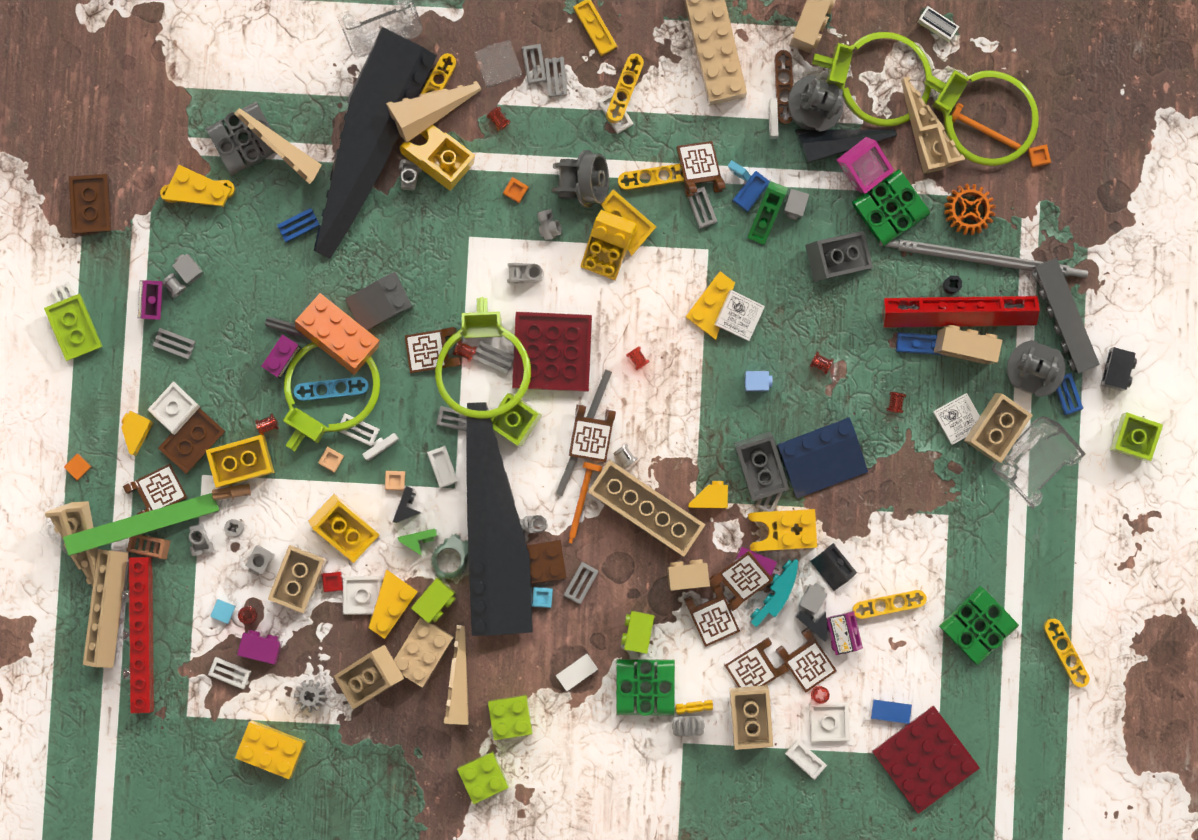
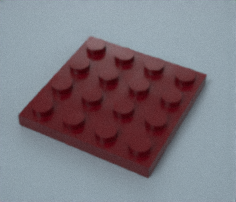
M516 312L515 336L524 346L531 364V378L528 389L589 392L592 315ZM514 346L512 388L519 389L523 380L524 366L522 357Z
M934 705L872 750V753L917 814L921 813L980 769Z

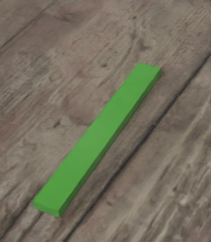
M212 493L67 535L63 537L68 556L215 513L219 511L217 501L212 498Z

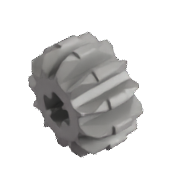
M313 679L309 680V685L305 681L301 682L303 688L300 686L296 687V690L301 693L294 694V697H300V700L296 701L295 704L303 703L300 708L302 711L308 706V713L312 712V706L318 711V704L321 706L325 705V702L320 699L327 698L326 694H321L326 688L318 689L320 686L319 681L313 686ZM307 691L315 694L313 701L306 698L308 695Z
M674 717L672 724L673 735L701 736L704 734L705 729L703 717Z

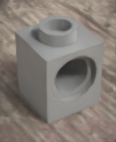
M794 189L790 190L783 211L784 214H787V218L797 220L803 217L809 194Z
M189 254L180 255L175 259V264L172 265L188 285H191L205 274Z
M256 545L245 566L249 567L248 571L256 576L265 574L275 553ZM258 556L264 559V564L261 567L255 564V558Z
M817 583L814 586L809 584L798 605L817 614L827 596V593L824 592L825 588Z

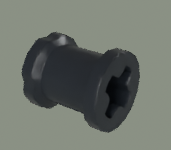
M951 275L943 282V289L948 294H954L962 288V280L959 276ZM955 281V287L950 288V282Z

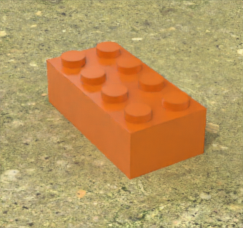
M321 293L295 320V328L353 375L358 372L379 348V339Z

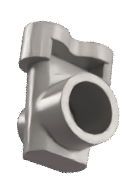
M400 160L401 189L414 191L418 174L422 172V169L409 160Z
M551 209L537 213L541 224L539 226V233L542 237L544 236L545 240L561 235V224L558 220L553 221Z
M204 525L190 526L191 555L196 556L213 552V543L209 542ZM196 531H199L202 537H198Z

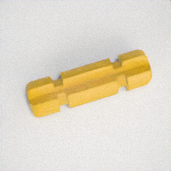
M704 700V702H689L685 705L683 703L676 704V713L680 715L685 714V712L713 710V701Z

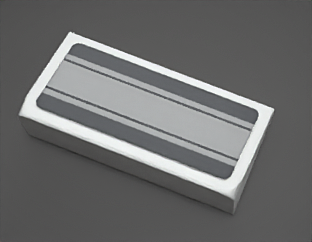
M927 6L917 23L948 43L959 28L958 25Z

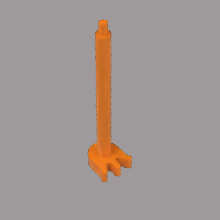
M960 103L955 105L951 113L952 122L958 119L1015 150L1021 147L1020 144L961 114L960 112L964 105Z
M585 461L583 463L586 472L571 525L568 543H572L573 538L576 536L593 470L601 472L603 466Z

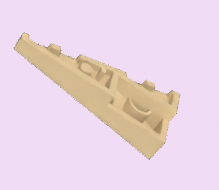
M910 77L903 78L901 84L923 174L939 171L964 161L963 154L960 155L955 147L956 144L953 140L949 139L944 131L945 128L930 106L925 104L919 90L916 91L910 82Z
M475 81L472 85H458L455 89L437 90L421 94L417 98H404L400 102H388L386 104L391 117L396 123L400 136L408 142L478 93L481 87Z
M237 109L234 114L269 148L279 155L306 182L310 184L314 180L322 164L242 109Z
M89 501L71 502L45 512V516L50 518L54 524L55 532H59L62 539L64 536L94 528ZM97 548L71 555L78 569H82L87 577L86 582L91 584L92 587L98 552Z
M457 625L446 716L444 718L445 724H469L465 626Z

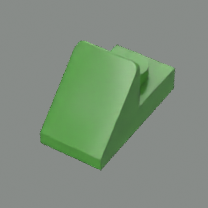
M437 529L400 536L398 541L419 555H423L419 540H423V543L434 541V537L438 536Z

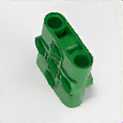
M899 169L878 183L866 194L863 193L852 201L853 207L876 240L882 242V247L930 215V211ZM875 189H883L885 195L883 197H878L875 193ZM908 193L911 196V201H904L902 194ZM893 204L896 208L895 212H888L886 205ZM871 215H878L880 218V222L873 223L871 221ZM899 219L905 220L906 228H900L897 221Z
M979 586L963 603L959 604L939 625L941 630L977 666L996 648L1000 647L1002 642L1019 626L982 586ZM965 606L970 609V614L967 617L961 615V609ZM991 607H995L997 610V615L994 618H991L988 614ZM978 620L983 623L981 631H977L974 627ZM967 634L970 640L964 645L961 642V636ZM992 634L997 637V642L994 645H990L988 642V637ZM978 640H980L989 649V651Z
M617 659L616 715L674 716L675 659ZM634 662H637V678H634ZM654 662H657V678H654ZM649 663L651 665L650 672L642 673L640 670L641 664ZM624 682H629L632 685L631 690L627 693L623 692L620 688ZM643 682H648L651 685V689L647 693L640 690V685ZM663 682L670 684V690L667 693L659 690V686ZM634 697H637L636 712H634ZM654 697H657V713H654ZM646 701L651 704L648 712L640 710L642 702Z

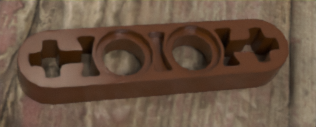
M780 50L774 59L778 122L782 125H788L792 122V118L788 117L787 120H784L783 117H780L784 109L783 107L779 108V105L788 106V101H781L779 95L782 92L789 94L793 87L792 56L787 50ZM781 55H785V58H788L785 62V68L789 67V70H778V68H782V62L778 60L781 58ZM781 73H786L789 76L787 83L779 81L778 77Z

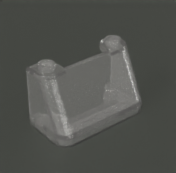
M393 0L396 9L359 22L357 15L351 11L336 15L352 54L356 57L369 55L382 27L408 40L420 35L422 23L414 1Z
M1046 416L1037 418L1016 440L1002 463L995 462L993 464L992 471L1025 504L1034 509L1042 502L1043 494L1040 489L1064 464L1070 466L1077 465L1086 453L1061 424Z

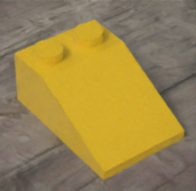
M335 493L308 520L314 531L353 563L379 536L378 532Z

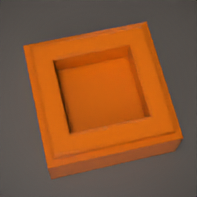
M1047 144L1027 149L1031 168L1051 163Z
M512 177L503 195L519 204L529 187Z
M77 453L64 468L79 481L92 466Z

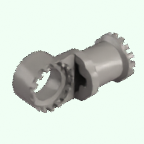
M542 515L525 516L524 519H520L522 531L526 533H543L548 527L547 520ZM542 519L544 526L541 529H535L533 526L535 520Z

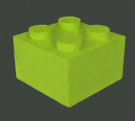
M507 392L498 407L510 401L514 394ZM520 400L511 410L502 415L492 417L491 420L493 429L515 445L523 446L543 414L523 400Z
M1128 412L1122 413L1110 450L1145 462L1152 461L1163 424Z
M436 578L411 609L428 623L432 621L437 622L443 615L441 610L445 606L448 608L455 601L454 595L456 592L441 579Z
M632 610L630 614H626L624 625L628 626L627 633H623L621 640L624 650L648 653L654 621L653 614Z
M527 694L488 701L494 740L533 734Z
M494 751L457 768L473 804L509 788L508 781Z

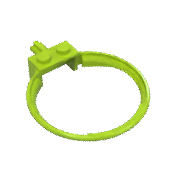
M891 32L868 34L851 46L838 43L834 47L832 58L814 53L812 64L829 69L826 83L829 85L834 84L843 90L842 98L854 115L876 126L889 127L903 124L910 120L909 113L895 119H879L866 114L857 106L850 94L849 88H844L854 48L858 50L864 44L882 38L901 41L918 54L923 62L925 77L927 78L929 74L932 75L929 61L919 46L910 39ZM925 85L922 96L925 104L929 99L932 89Z
M956 70L952 72L946 83L931 74L926 78L924 84L939 93L932 107L943 113L946 134L950 140L954 141L956 149L966 159L985 166L1003 165L1019 158L1032 144L1038 129V109L1030 91L1016 78L998 71H980L966 77ZM983 78L1004 79L1017 86L1027 97L1032 110L1031 130L1024 144L1014 153L1002 158H983L972 154L959 142L953 128L952 115L949 116L967 86L968 83L966 82L969 80L974 82Z
M480 297L476 298V312L462 313V328L453 334L442 347L436 363L435 380L441 397L454 411L467 417L486 419L502 415L519 403L530 383L531 364L528 354L519 339L502 327L500 311L488 312V298ZM463 336L464 339L503 336L519 351L524 366L523 380L517 393L506 404L492 410L476 411L457 404L447 393L442 381L443 361L450 348L461 340Z
M312 342L294 356L288 366L284 380V394L290 410L283 421L295 429V432L285 445L286 447L295 452L305 436L318 444L325 433L340 432L355 427L371 413L380 392L379 372L372 357L366 361L373 378V390L367 406L353 419L342 423L328 424V428L298 408L294 409L293 405L295 402L291 392V378L296 364L308 351L318 346Z

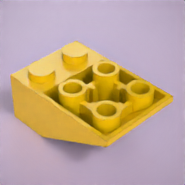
M601 210L595 219L580 267L616 281L637 223Z

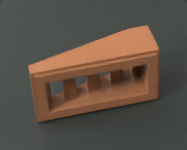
M138 535L129 538L127 552L167 559L171 541ZM137 538H140L139 546H138V550H137V549H135L136 540H137ZM144 540H147L145 551H142ZM152 541L155 542L153 553L150 552Z

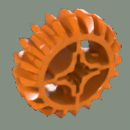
M965 184L964 189L958 186V192L952 190V196H947L946 199L951 203L944 204V207L949 208V210L944 211V214H950V216L945 220L946 222L953 221L950 228H953L955 225L958 226L956 229L957 233L963 229V235H966L968 230L971 236L975 234V230L980 234L982 228L985 230L988 228L987 223L991 224L993 222L990 217H994L995 212L990 210L995 209L996 206L989 204L994 199H987L989 192L987 191L983 194V187H980L977 191L976 184H973L971 189L969 184ZM972 195L977 197V199L971 202L966 198L963 199L962 196ZM956 201L959 202L961 207V214L958 217L955 213ZM981 203L984 206L983 218L980 217L981 214L978 212V206ZM976 204L972 212L963 215L966 212V206L969 208ZM971 218L973 221L976 220L977 224H966L962 220Z

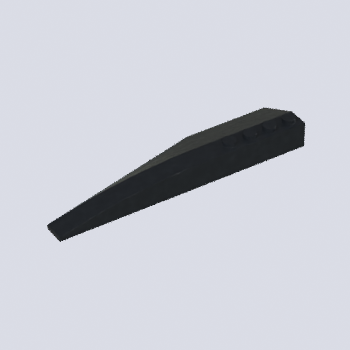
M384 27L381 28L348 98V111L345 112V124L343 132L341 131L339 139L341 141L339 149L336 150L330 176V189L327 190L326 194L327 202L321 215L323 216L322 224L318 228L313 250L331 259L362 208L400 135L386 103L400 102L404 98H417L437 55Z
M487 402L467 403V409L476 411L489 410ZM467 417L466 484L472 636L533 632L530 553L521 528L519 514L515 507V500L507 472H505L503 458L499 451L497 437L493 430V423L491 418L477 419Z

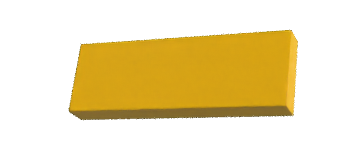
M584 0L573 6L575 13L601 57L618 48L591 0Z

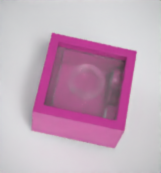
M865 137L837 159V162L855 190L864 194L894 171L878 143L868 137Z

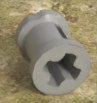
M174 273L168 275L162 281V286H165L172 293L173 299L180 296L186 290V286L182 285L175 278L176 275Z
M627 444L613 453L623 463L624 469L638 459L629 451Z
M231 519L225 523L224 530L229 536H240L243 533L244 524L236 519ZM232 523L239 527L236 529V533L230 530L233 527Z

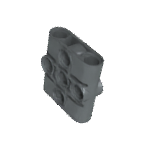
M257 101L242 108L247 114L271 129ZM235 112L229 113L224 119L206 128L231 176L252 165H258L263 159L275 154L241 120L237 126H231V120L238 118L234 114ZM223 123H226L231 134L228 133ZM242 135H248L247 142L241 143L239 141ZM227 143L231 144V150L224 152L223 146ZM257 143L260 144V146H261V148L263 149L265 155L262 154V152H261L260 148L258 147ZM256 151L258 153L257 157L250 160L248 158L249 153ZM239 153H242L244 159H245L246 162H247L246 165H245V163H244V161H243V159H242V157H241V155H240Z

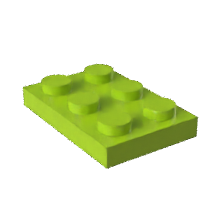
M81 293L44 307L66 361L103 347Z

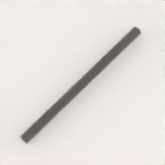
M605 369L586 417H595L611 377V371ZM570 456L555 494L563 496L578 457Z

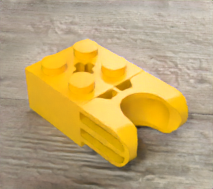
M432 124L420 133L427 140L425 145L418 146L408 141L400 146V151L407 159L451 191L474 165L475 154Z
M815 509L753 512L748 514V519L751 522H761L768 529V535L764 540L753 542L750 545L751 551L817 548ZM794 524L801 528L798 535L791 531V527H794Z

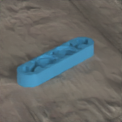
M363 377L301 383L294 388V395L301 401L362 395L368 391L369 384ZM360 380L365 384V387H362V391H359L358 388H352L353 392L349 393L350 386L348 381H352L351 385H357ZM340 382L346 385L344 393L336 391V385ZM314 385V397H311L312 393H306L305 397L298 394L301 387H304L305 390H311L310 386ZM319 385L327 387L325 395H318L317 387Z

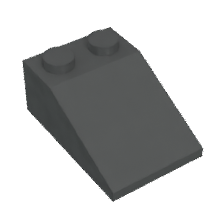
M864 231L823 239L805 245L814 282L873 268Z
M396 272L373 282L345 299L356 322L367 331L413 309Z
M771 432L734 443L752 501L789 490Z

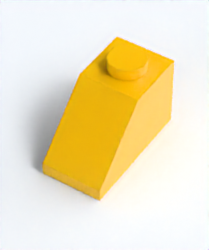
M129 411L122 418L121 423L123 425L121 429L129 454L137 456L154 422L133 411Z
M712 481V485H707L688 504V508H728V485H723L724 481Z

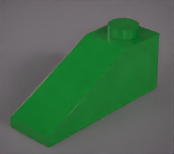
M772 181L769 182L747 236L748 239L765 245L786 195L787 187Z

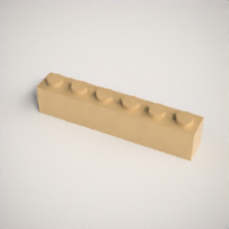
M98 549L83 665L113 668L128 559L127 552Z

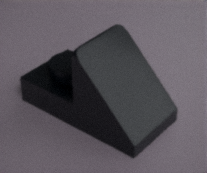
M408 486L405 487L392 522L400 523L422 513L408 507L409 503L413 504L416 493H413L415 489Z
M799 610L795 617L826 642L828 639L826 612L824 611L814 622L812 621L814 617L805 610L803 613Z

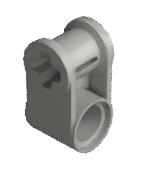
M507 263V267H509L507 283H536L543 279L544 272L538 264ZM534 268L540 270V274L536 278L530 276V271Z

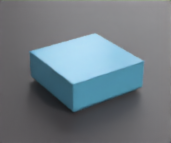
M732 160L728 164L732 174L742 180L748 181L751 177L745 168Z
M534 587L532 606L551 608L553 589Z
M217 599L210 617L229 624L236 606Z

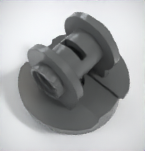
M813 75L801 78L793 85L788 97V111L792 120L799 127L810 131L816 130L821 132L830 129L839 121L842 115L843 90L834 84L829 85Z
M583 150L577 160L560 159V162L553 163L552 168L559 170L558 187L552 188L551 193L558 194V198L576 199L577 195L580 204L585 208L592 207L593 204H601L605 201L609 189V169L607 161L602 154H593L590 150Z
M1030 340L1020 344L1011 353L1007 363V374L1013 387L1025 393L1043 397L1054 392L1062 383L1065 376V362L1059 350L1051 349L1046 345L1038 344L1037 341Z

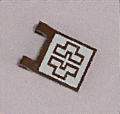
M713 141L676 147L684 178L686 197H692L694 193H697L695 184L713 182L714 193L722 192V189L726 188L720 174Z
M450 327L405 335L410 373L435 370L440 351L446 343V337H451L457 332V329ZM447 353L442 368L462 366L461 358L449 359V354Z
M576 404L575 421L568 456L606 462L616 411L606 409L605 420L584 417L586 406Z
M171 464L123 486L127 494L137 489L146 506V509L137 513V515L169 506L188 498Z
M747 551L723 570L713 574L709 578V583L712 588H715L721 582L728 587L735 595L728 601V607L734 611L745 600L772 582L773 578L751 552Z
M720 585L712 588L716 595L715 598L698 606H695L691 596L684 599L705 647L740 632Z
M808 628L801 631L807 642L792 653L788 654L782 645L776 649L805 693L837 672Z
M769 637L724 665L738 687L763 686L789 671L785 663L778 668H774L764 652V649L772 645Z

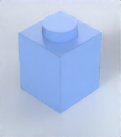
M769 371L745 372V392H768L769 387H772V376H769Z

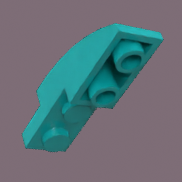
M789 559L782 566L784 571L780 575L776 574L773 577L769 588L774 594L771 595L769 593L762 601L764 603L763 607L760 610L756 608L750 615L752 618L750 623L755 627L762 622L768 613L775 618L785 605L796 580L798 560L793 559L791 561Z

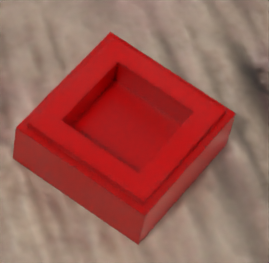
M341 571L322 574L324 593L343 591Z

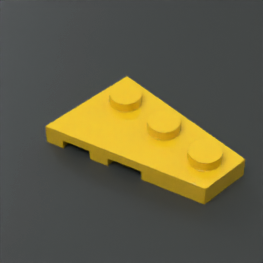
M178 165L163 196V200L224 207L232 189Z
M612 190L605 201L601 203L606 212L637 223L628 247V251L633 256L657 226L615 190Z
M719 272L685 318L716 340L720 327L714 324L729 290H733L735 282L722 272Z
M386 569L368 628L385 639L418 591Z

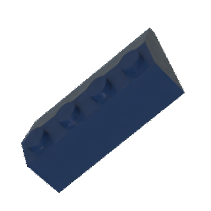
M850 417L776 445L796 499L868 472Z

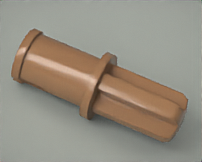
M249 483L238 486L230 485V487L212 490L213 500L227 498L234 500L235 497L251 496Z

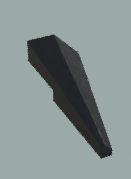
M806 129L795 130L807 164L840 153L844 154L865 137L880 142L897 136L895 130L828 129L821 132Z

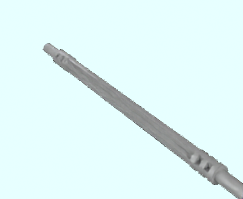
M899 239V241L893 240L885 246L898 248V251L1034 271L1033 266L1043 263L1041 261ZM1059 264L1064 277L1070 275L1087 278L1088 270L1070 268L1068 265Z

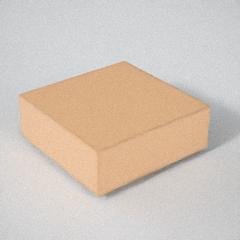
M327 446L318 463L335 473L345 456Z
M386 471L385 490L404 491L405 472Z

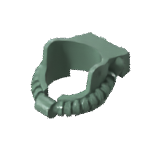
M456 533L452 534L450 538H445L444 544L437 546V549L435 548L431 556V565H433L432 568L436 572L435 576L441 580L443 578L454 579L459 577L467 566V558L469 557L468 541H462L461 537ZM445 549H454L461 556V564L455 572L444 573L438 566V556Z

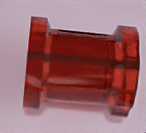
M500 106L493 109L486 116L495 124L497 132L503 130L511 123L510 119H507L501 112Z
M459 340L453 355L462 356L468 362H471L477 347H472Z
M641 346L626 354L635 365L636 371L650 362L641 352Z
M817 351L810 363V367L814 366L824 371V374L827 375L834 359H828Z
M889 392L890 402L886 411L903 414L902 406L906 394Z
M273 413L262 420H255L260 435H264L265 432L273 429H279L278 422Z
M251 606L243 607L238 612V619L244 624L254 622L258 616L256 609ZM250 610V615H252V618H248L246 620V616L243 614L244 612H248Z
M815 686L811 692V697L815 702L823 704L829 700L830 693L825 687ZM818 690L825 692L822 696L823 699L815 696L818 694Z

